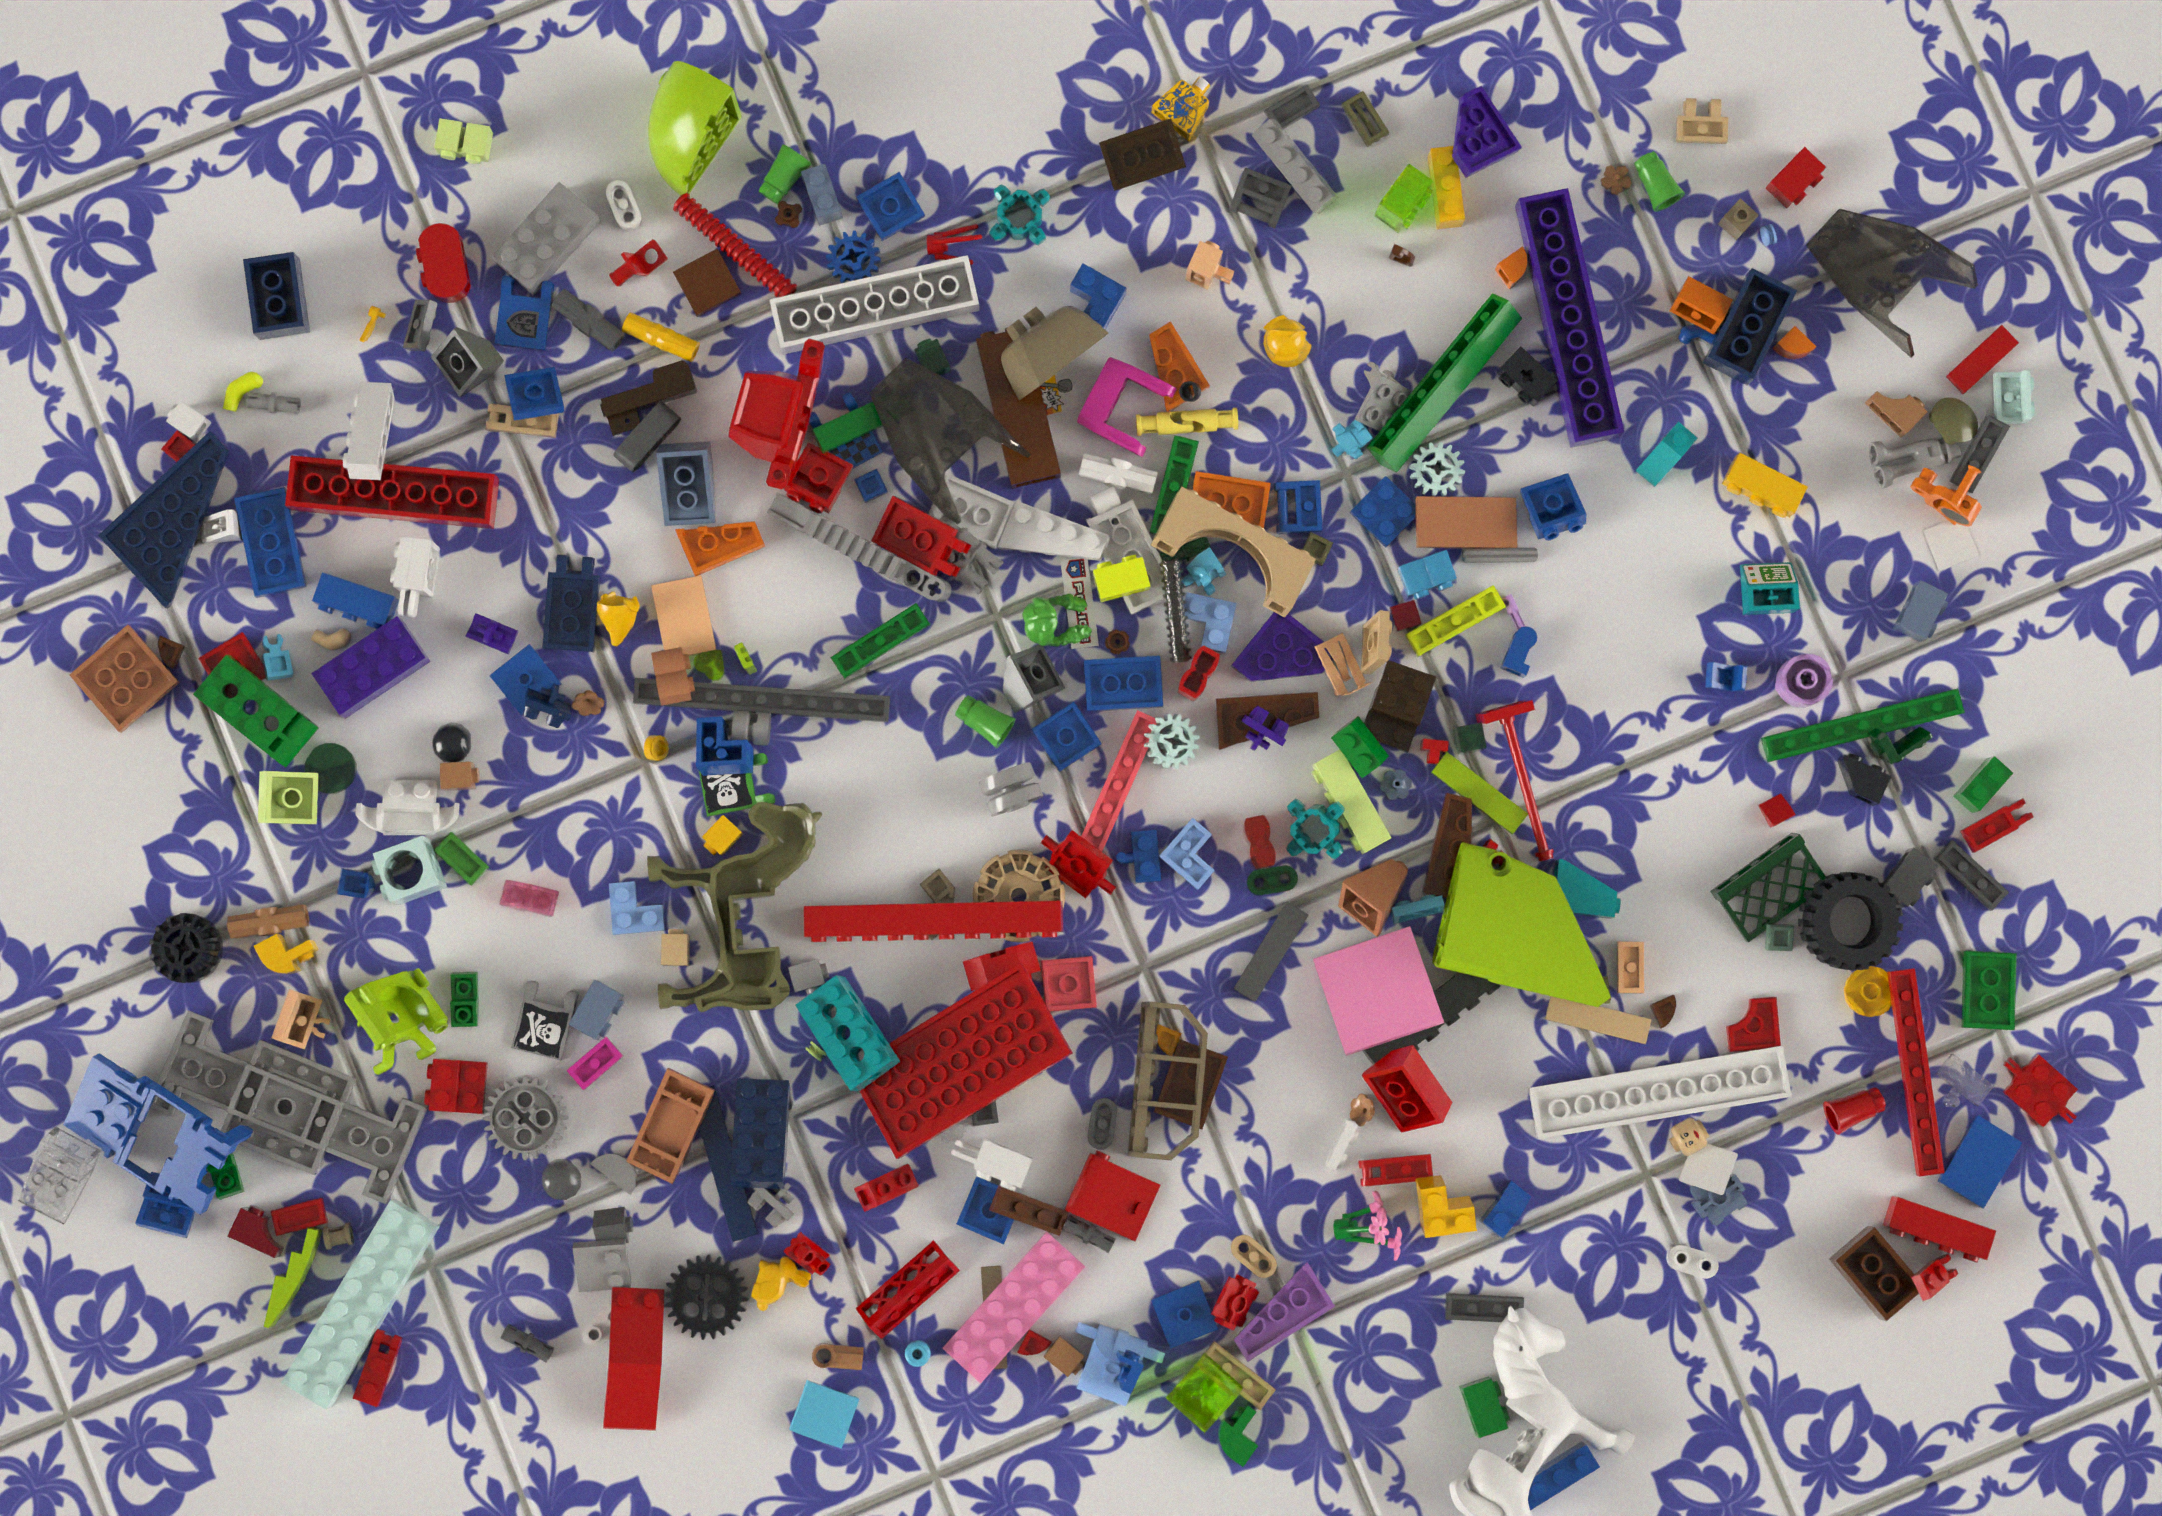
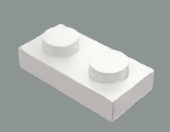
M1346 1120L1324 1164L1325 1167L1336 1171L1337 1167H1343L1348 1156L1344 1152L1348 1144H1354L1359 1134V1131L1356 1130L1358 1124Z

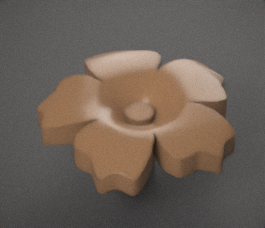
M1612 165L1607 166L1604 172L1605 177L1600 180L1601 186L1605 187L1606 190L1611 187V194L1615 195L1621 193L1623 188L1629 189L1632 184L1630 177L1626 176L1629 170L1626 166H1617L1616 170Z

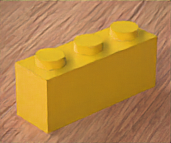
M1453 146L1431 148L1427 156L1437 230L1462 227L1465 221L1459 168L1452 158Z
M1738 453L1734 457L1722 482L1723 485L1727 486L1726 489L1735 495L1743 494L1749 497L1751 503L1761 507L1765 505L1772 509V513L1782 518H1786V516L1790 518L1795 514L1808 486L1742 453Z

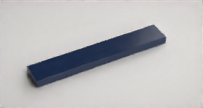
M712 1085L709 1087L715 1091L699 1130L732 1241L735 1242L757 1235L758 1231L750 1205L747 1203L748 1198L745 1188L732 1187L730 1182L732 1143L715 1086Z

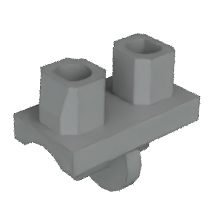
M789 1183L785 1185L784 1189H773L777 1193L776 1195H773L767 1188H753L755 1192L747 1203L758 1212L768 1202L774 1209L765 1219L774 1228L785 1220L788 1221L794 1215L780 1201L782 1198L790 1204L794 1199L787 1193L791 1187Z

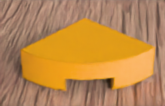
M1157 1024V1043L1165 1054L1173 1056L1181 1033Z

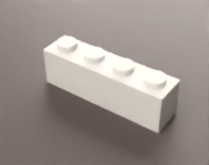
M361 382L359 392H355L354 406L356 410L351 413L350 417L352 432L347 434V447L349 449L348 453L343 455V467L347 468L350 479L381 480L395 400L391 383Z

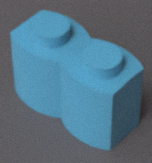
M1447 550L1404 564L1397 569L1407 597L1414 596L1415 600L1428 596V591L1438 588L1439 591L1451 588L1453 587L1452 582L1457 579Z

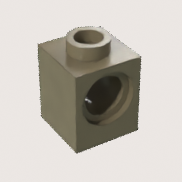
M1740 198L1723 216L1718 225L1737 240L1759 215Z

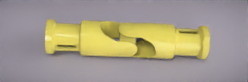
M1237 407L1224 411L1201 409L1194 411L1157 412L1156 415L1150 416L1136 414L1137 436L1147 433L1169 435L1190 432H1214L1220 428L1238 430ZM1181 420L1182 424H1178L1175 422Z

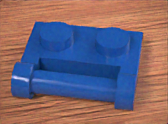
M1320 480L1274 483V491L1277 492L1279 523L1276 526V533L1322 532ZM1292 490L1295 492L1296 524H1289L1287 491Z

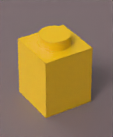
M722 815L702 836L706 841L703 846L713 855L718 852L723 856L739 840L743 833Z

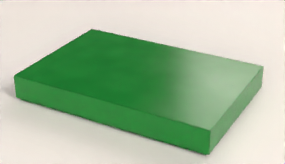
M1963 951L1961 1028L2015 1030L2017 953Z

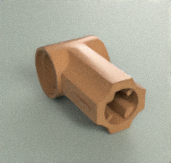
M820 1343L813 1349L812 1360L820 1368L862 1370L864 1347ZM823 1348L828 1349L831 1353V1359L824 1363L820 1362L816 1357L818 1350Z

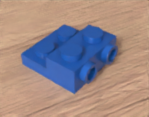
M1569 473L1520 489V494L1529 512V520L1538 540L1545 538L1547 541L1553 540L1559 536L1560 532L1567 530L1570 533L1580 531L1583 525L1586 524L1587 514Z

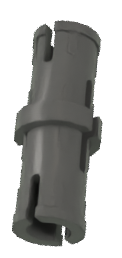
M1069 1215L1062 1229L1082 1239L1083 1243H1090L1107 1253L1110 1252L1116 1238L1096 1229L1095 1225L1083 1223Z
M511 1324L506 1326L500 1338L520 1348V1352L534 1355L547 1363L554 1351V1347L534 1338V1334L522 1332Z

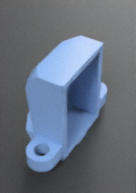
M1079 1322L1075 1332L1092 1338L1093 1342L1076 1388L1126 1406L1130 1394L1121 1390L1118 1376L1123 1366L1127 1367L1128 1364L1118 1360L1116 1356L1118 1350L1125 1353L1126 1349L1139 1354L1140 1360H1143V1357L1159 1363L1163 1362L1165 1353L1147 1346L1148 1341L1132 1336L1129 1332L1122 1329L1116 1330L1099 1324L1098 1328Z

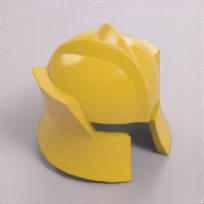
M1281 315L1272 319L1264 326L1266 332L1263 344L1267 356L1273 363L1282 367H1295L1307 358L1312 345L1306 341L1307 332L1303 330L1305 326Z

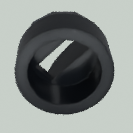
M1184 382L1179 389L1180 397L1184 401L1194 402L1199 399L1201 388L1195 382ZM1192 385L1194 390V397H1192V392L1190 386Z

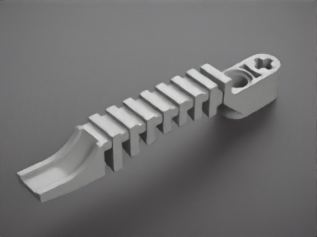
M778 492L776 493V497L767 511L768 514L791 525L800 532L807 533L806 535L811 538L818 539L817 541L829 545L828 547L840 551L841 554L849 556L857 562H862V565L873 568V571L885 574V577L904 585L930 600L944 602L951 596V586L946 580L922 570L912 563L895 556L890 551L882 550V547L870 544V541L859 538V535L849 532L848 529L840 527L835 522L829 521L830 519L818 515V513ZM918 571L920 574V581L916 585H913L911 582V576L913 573ZM935 586H939V589H941L940 594L933 590Z

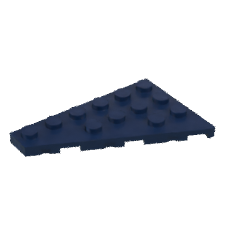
M211 431L98 535L167 609L173 603L230 452Z

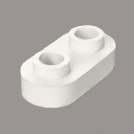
M622 180L612 181L606 188V197L612 212L621 228L633 230L639 226L642 218L635 198L626 182ZM619 191L624 193V196L620 199L615 197V194ZM628 214H632L633 219L631 221H625V216Z
M1684 1245L1672 1246L1666 1255L1667 1263L1672 1269L1707 1279L1713 1277L1719 1268L1718 1260L1714 1255ZM1680 1253H1683L1685 1256V1260L1682 1263L1677 1261V1256ZM1704 1261H1708L1710 1263V1267L1708 1270L1702 1269V1263Z
M611 1304L603 1308L583 1327L582 1339L586 1345L599 1347L609 1339ZM595 1329L599 1332L597 1339L591 1338V1330Z

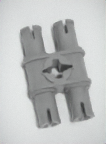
M944 514L939 520L958 529L955 537L972 545L968 554L964 553L966 558L957 561L960 553L953 549L947 560L960 567L955 580L959 582L962 580L979 595L983 591V587L987 586L988 581L972 570L971 564L978 561L994 575L1004 562L987 550L986 543L980 542L969 533V529L960 528Z

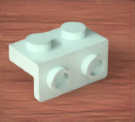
M2023 370L2022 372H1995L1993 374L1994 418L2005 424H2025L2031 420V417L2034 416L2035 405L2034 402H2031L2034 378L2030 377V370Z

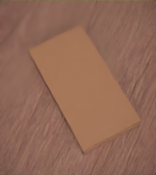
M1417 496L1415 498L1416 548H1517L1516 498Z

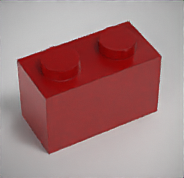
M1804 147L1771 180L1765 189L1785 208H1788L1792 203L1797 206L1807 196L1804 191L1809 186L1814 188L1824 178L1821 173L1825 170L1826 166Z

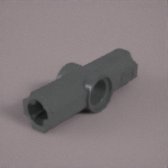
M563 289L554 298L551 306L569 319L572 325L584 335L593 337L611 352L620 346L625 334L604 319L605 316L588 303L584 304L566 289Z

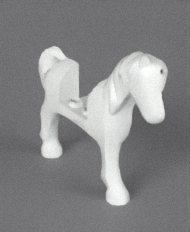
M1510 1306L1507 1316L1501 1322L1498 1332L1494 1336L1495 1347L1493 1356L1496 1360L1500 1382L1505 1387V1396L1508 1397L1506 1405L1537 1429L1528 1428V1430L1522 1431L1517 1438L1519 1445L1514 1452H1510L1506 1456L1505 1460L1486 1450L1478 1449L1470 1462L1469 1468L1452 1479L1453 1481L1449 1485L1451 1498L1456 1508L1466 1516H1532L1528 1504V1495L1535 1474L1555 1448L1568 1435H1579L1586 1439L1594 1449L1611 1448L1618 1455L1625 1454L1635 1439V1435L1625 1428L1617 1431H1607L1586 1419L1574 1408L1563 1392L1547 1380L1536 1359L1544 1354L1559 1352L1565 1346L1563 1332L1558 1327L1539 1321L1525 1308L1514 1310ZM1466 1481L1470 1490L1466 1488Z

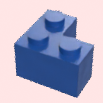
M1082 263L1070 284V292L1089 302L1084 313L1106 330L1126 296L1127 288Z
M722 716L697 718L696 768L703 776L753 773L754 748L747 739L729 740V725Z

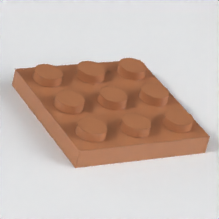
M130 625L125 626L69 675L120 733L125 731L180 683Z

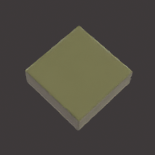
M1310 532L1303 550L1316 559L1315 564L1323 566L1333 542Z

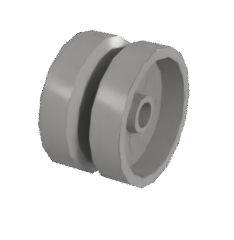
M1030 762L1000 771L979 782L983 795L991 796L1000 793V795L990 799L987 803L991 816L1013 812L1043 797L1039 783H1030L1022 786L1023 783L1035 776Z

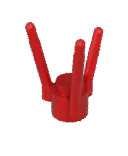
M974 224L944 232H934V235H927L928 255H935V260L958 258L957 256L944 254V252H948V243L982 239V235L949 238L948 236L975 230L978 228V225ZM969 259L970 265H972L974 262Z

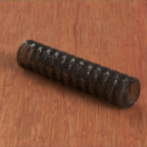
M1179 559L1163 560L1159 563V566L1162 567L1160 574L1163 575L1161 582L1164 583L1162 590L1165 591L1163 598L1166 599L1163 605L1166 606L1164 613L1167 614L1165 621L1168 622L1166 629L1169 630L1167 637L1170 638L1168 645L1171 646V649L1168 651L1172 655L1169 661L1173 663L1187 662L1192 659V655H1189L1191 647H1188L1191 641L1187 637L1190 635V632L1187 631L1189 624L1186 623L1188 616L1185 615L1187 608H1184L1186 600H1183V596L1186 594L1182 590L1185 588V585L1182 584L1184 577L1181 576L1183 569L1180 568L1182 561Z

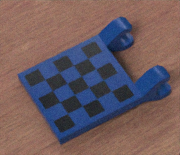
M850 392L842 396L849 412L859 408ZM812 412L809 423L812 429L821 426L822 423L817 414ZM870 432L828 452L853 465L854 469L883 453V450L873 432Z

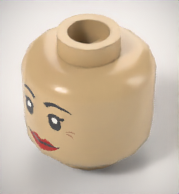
M1687 1118L1671 1128L1673 1137L1669 1141L1676 1153L1681 1150L1684 1155L1690 1156L1706 1147V1139L1709 1138V1135L1700 1120L1695 1121L1693 1118Z

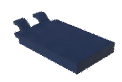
M557 555L556 572H548L542 648L595 652L598 614L597 601H599L600 576L593 575L595 558L582 557V571L568 570L570 556Z

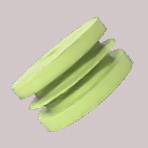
M811 1041L812 1045L805 1049L821 1062V1057L827 1054Z

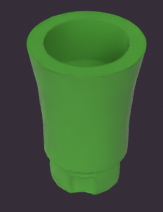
M782 144L772 167L763 179L764 182L759 189V193L778 205L784 195L788 194L792 186L802 175L801 171L807 170L811 163L790 147Z
M1655 151L1641 156L1634 162L1654 212L1664 210L1684 197L1685 192L1673 179Z
M969 695L962 700L955 713L957 718L982 735L996 749L1004 742L1016 718L1001 713Z

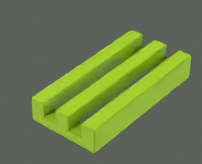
M741 642L735 645L734 650L747 674L751 675L757 672L744 644Z

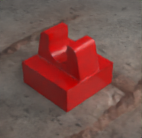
M1423 738L1420 742V751H1427L1426 763L1437 765L1440 753L1448 751L1449 741Z

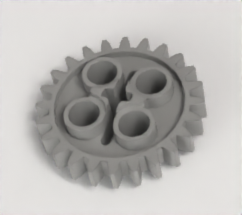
M524 1076L522 1083H520L517 1077H514L512 1086L507 1081L503 1082L505 1090L495 1088L498 1097L489 1096L488 1099L493 1105L484 1107L485 1110L490 1112V1116L483 1117V1120L490 1121V1125L486 1126L484 1130H492L493 1132L488 1140L497 1139L498 1142L494 1148L498 1149L504 1146L503 1155L513 1151V1159H517L520 1153H522L523 1160H528L529 1153L532 1154L534 1159H537L539 1150L544 1155H547V1146L556 1148L557 1146L553 1140L563 1139L558 1133L559 1130H567V1127L561 1124L562 1120L569 1119L568 1116L561 1115V1111L567 1109V1106H559V1102L564 1097L554 1096L557 1090L556 1087L547 1090L548 1081L543 1082L540 1086L538 1077H535L532 1083H530L528 1076ZM524 1092H528L532 1096V1103L528 1107H524L520 1103V1096ZM510 1101H513L522 1113L531 1114L529 1120L542 1130V1135H539L529 1123H521L523 1117L509 1105ZM543 1110L550 1114V1121L547 1125H542L538 1121V1115ZM505 1111H510L514 1117L512 1124L509 1126L503 1124L501 1119ZM524 1129L529 1130L532 1134V1139L528 1144L521 1142L519 1137Z

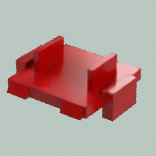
M1238 1274L1235 1279L1229 1276L1211 1312L1212 1315L1216 1316L1214 1321L1233 1331L1236 1326L1243 1327L1251 1304L1259 1294L1258 1290L1255 1289L1256 1283Z

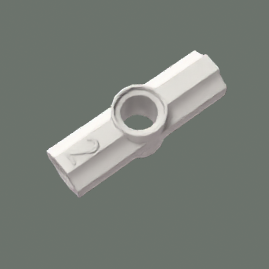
M1084 453L1079 476L1102 481L1105 485L1113 486L1117 489L1129 488L1152 494L1158 472L1132 466L1131 463L1115 458L1108 460Z

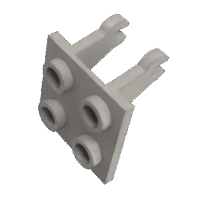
M1369 362L1367 365L1372 370L1370 372L1364 370V374L1371 388L1355 420L1380 431L1412 390L1402 386L1395 380L1393 372L1384 370L1383 373L1387 375L1386 378L1379 371L1377 364Z

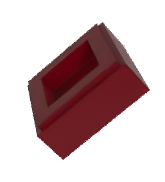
M1415 600L1389 608L1397 632L1422 624Z

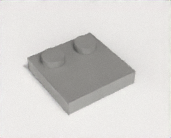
M626 1239L573 1243L579 1292L612 1290V1287L631 1288Z

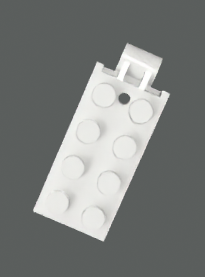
M1113 486L1090 496L1097 516L1086 519L1088 527L1110 536L1103 555L1105 562L1111 561L1113 565L1121 563L1122 558L1130 555H1136L1137 558L1143 557L1151 587L1150 590L1122 597L1130 614L1138 613L1176 595L1177 591L1157 549L1151 546L1152 539L1133 499L1131 498L1121 504ZM1116 519L1119 523L1117 525H1113L1111 521Z

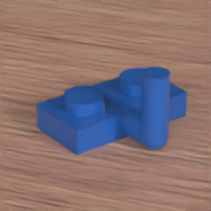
M1157 830L1131 832L1133 853L1119 852L1116 855V862L1118 864L1134 863L1136 884L1161 881Z

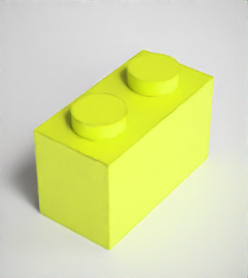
M1130 555L1122 558L1121 563L1112 565V562L1108 561L1097 565V569L1093 570V576L1100 602L1150 590L1151 586L1143 557L1137 558L1136 555Z

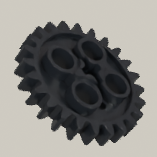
M708 1254L703 1262L701 1256L697 1255L695 1264L689 1258L686 1260L687 1268L682 1265L677 1266L680 1274L673 1272L670 1274L675 1280L674 1283H666V1286L671 1288V1292L664 1293V1296L671 1298V1301L666 1303L664 1307H672L673 1310L667 1316H676L677 1320L673 1325L677 1326L682 1323L684 1326L681 1333L690 1329L691 1338H694L697 1332H700L702 1340L706 1338L707 1333H710L712 1339H715L716 1331L718 1330L724 1336L726 1335V1326L732 1330L735 1328L732 1322L733 1319L739 1322L742 1320L741 1316L737 1313L746 1312L747 1310L741 1305V1302L749 1300L748 1297L742 1296V1292L748 1290V1287H740L739 1284L745 1277L737 1278L735 1276L739 1268L731 1271L729 1269L731 1261L722 1265L721 1256L715 1262H712L711 1254ZM709 1274L708 1294L712 1295L713 1299L707 1303V1320H703L704 1299H701L700 1295L705 1293V1275ZM690 1276H696L700 1279L701 1286L698 1290L689 1288L687 1282ZM716 1278H723L727 1282V1288L724 1292L715 1290L713 1283ZM689 1302L698 1305L699 1313L697 1316L687 1314L686 1305ZM714 1304H721L725 1308V1315L722 1318L713 1316L712 1307Z

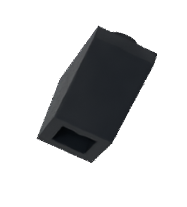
M1849 753L1848 756H1840L1837 762L1850 796L1872 806L1878 805L1892 776L1886 774V769L1878 765L1872 764L1869 766L1862 763L1863 759L1857 755Z

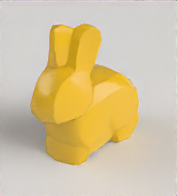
M788 1256L781 1257L779 1263L767 1262L761 1259L759 1262V1273L756 1283H754L751 1297L757 1301V1308L765 1311L768 1305L775 1303L784 1295L787 1283L793 1282L805 1288L809 1285L811 1274L798 1270L795 1262Z

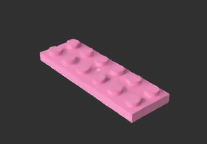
M1046 1232L942 1349L978 1382L982 1383L1085 1266L1052 1235Z

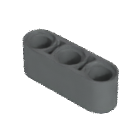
M659 402L619 445L613 456L632 473L635 472L678 426L681 417L664 402Z

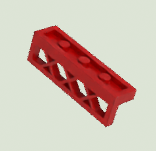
M933 1240L855 1309L868 1327L880 1339H883L960 1270ZM934 1251L939 1254V1257L932 1263H926L927 1257ZM912 1270H918L917 1276L913 1280L906 1281L908 1274ZM893 1287H898L897 1294L892 1298H887L888 1291ZM878 1304L877 1311L869 1317L866 1311L872 1305Z

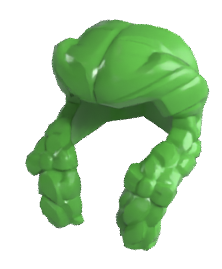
M1072 594L1058 595L1048 599L1034 597L1033 602L1029 603L1023 610L1022 617L1025 622L1026 636L1032 642L1040 644V646H1065L1070 643H1078L1091 636L1092 630L1087 624L1069 627L1066 632L1058 637L1054 636L1058 623L1054 606L1061 605L1068 610L1084 612L1088 605L1083 598L1073 597Z

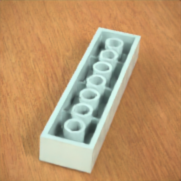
M396 1199L390 1200L281 1383L324 1409L332 1407L440 1225Z

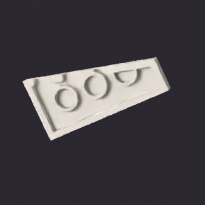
M1016 501L997 548L1101 561L1110 536Z

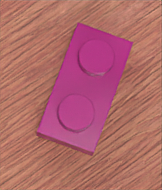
M605 1037L572 1065L567 1072L585 1090L624 1056L610 1039Z

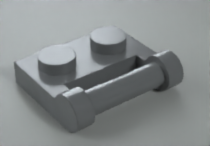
M1245 168L1228 211L1243 213L1269 224V227L1275 229L1292 185ZM1242 196H1245L1275 209L1273 214L1242 203L1240 200Z

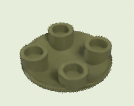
M1950 397L1940 399L1929 413V420L1934 424L1947 444L1953 445L1956 442H1967L1977 433L1978 421L1975 413L1966 403L1959 399Z

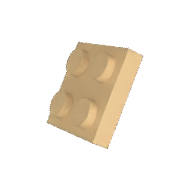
M1380 610L1363 624L1362 674L1371 675L1390 659L1392 652L1391 645H1389V635L1392 632V621L1389 620L1390 611Z

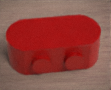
M437 223L428 226L419 236L420 248H416L418 262L423 263L424 272L420 273L422 285L424 288L427 287L430 293L441 302H458L466 297L471 289L463 239L459 232L448 224Z

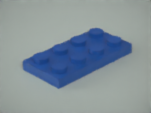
M285 487L234 498L253 592L256 598L307 587L292 513L285 506L287 492Z

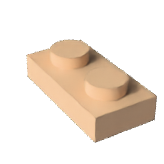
M1617 942V993H1644V942Z

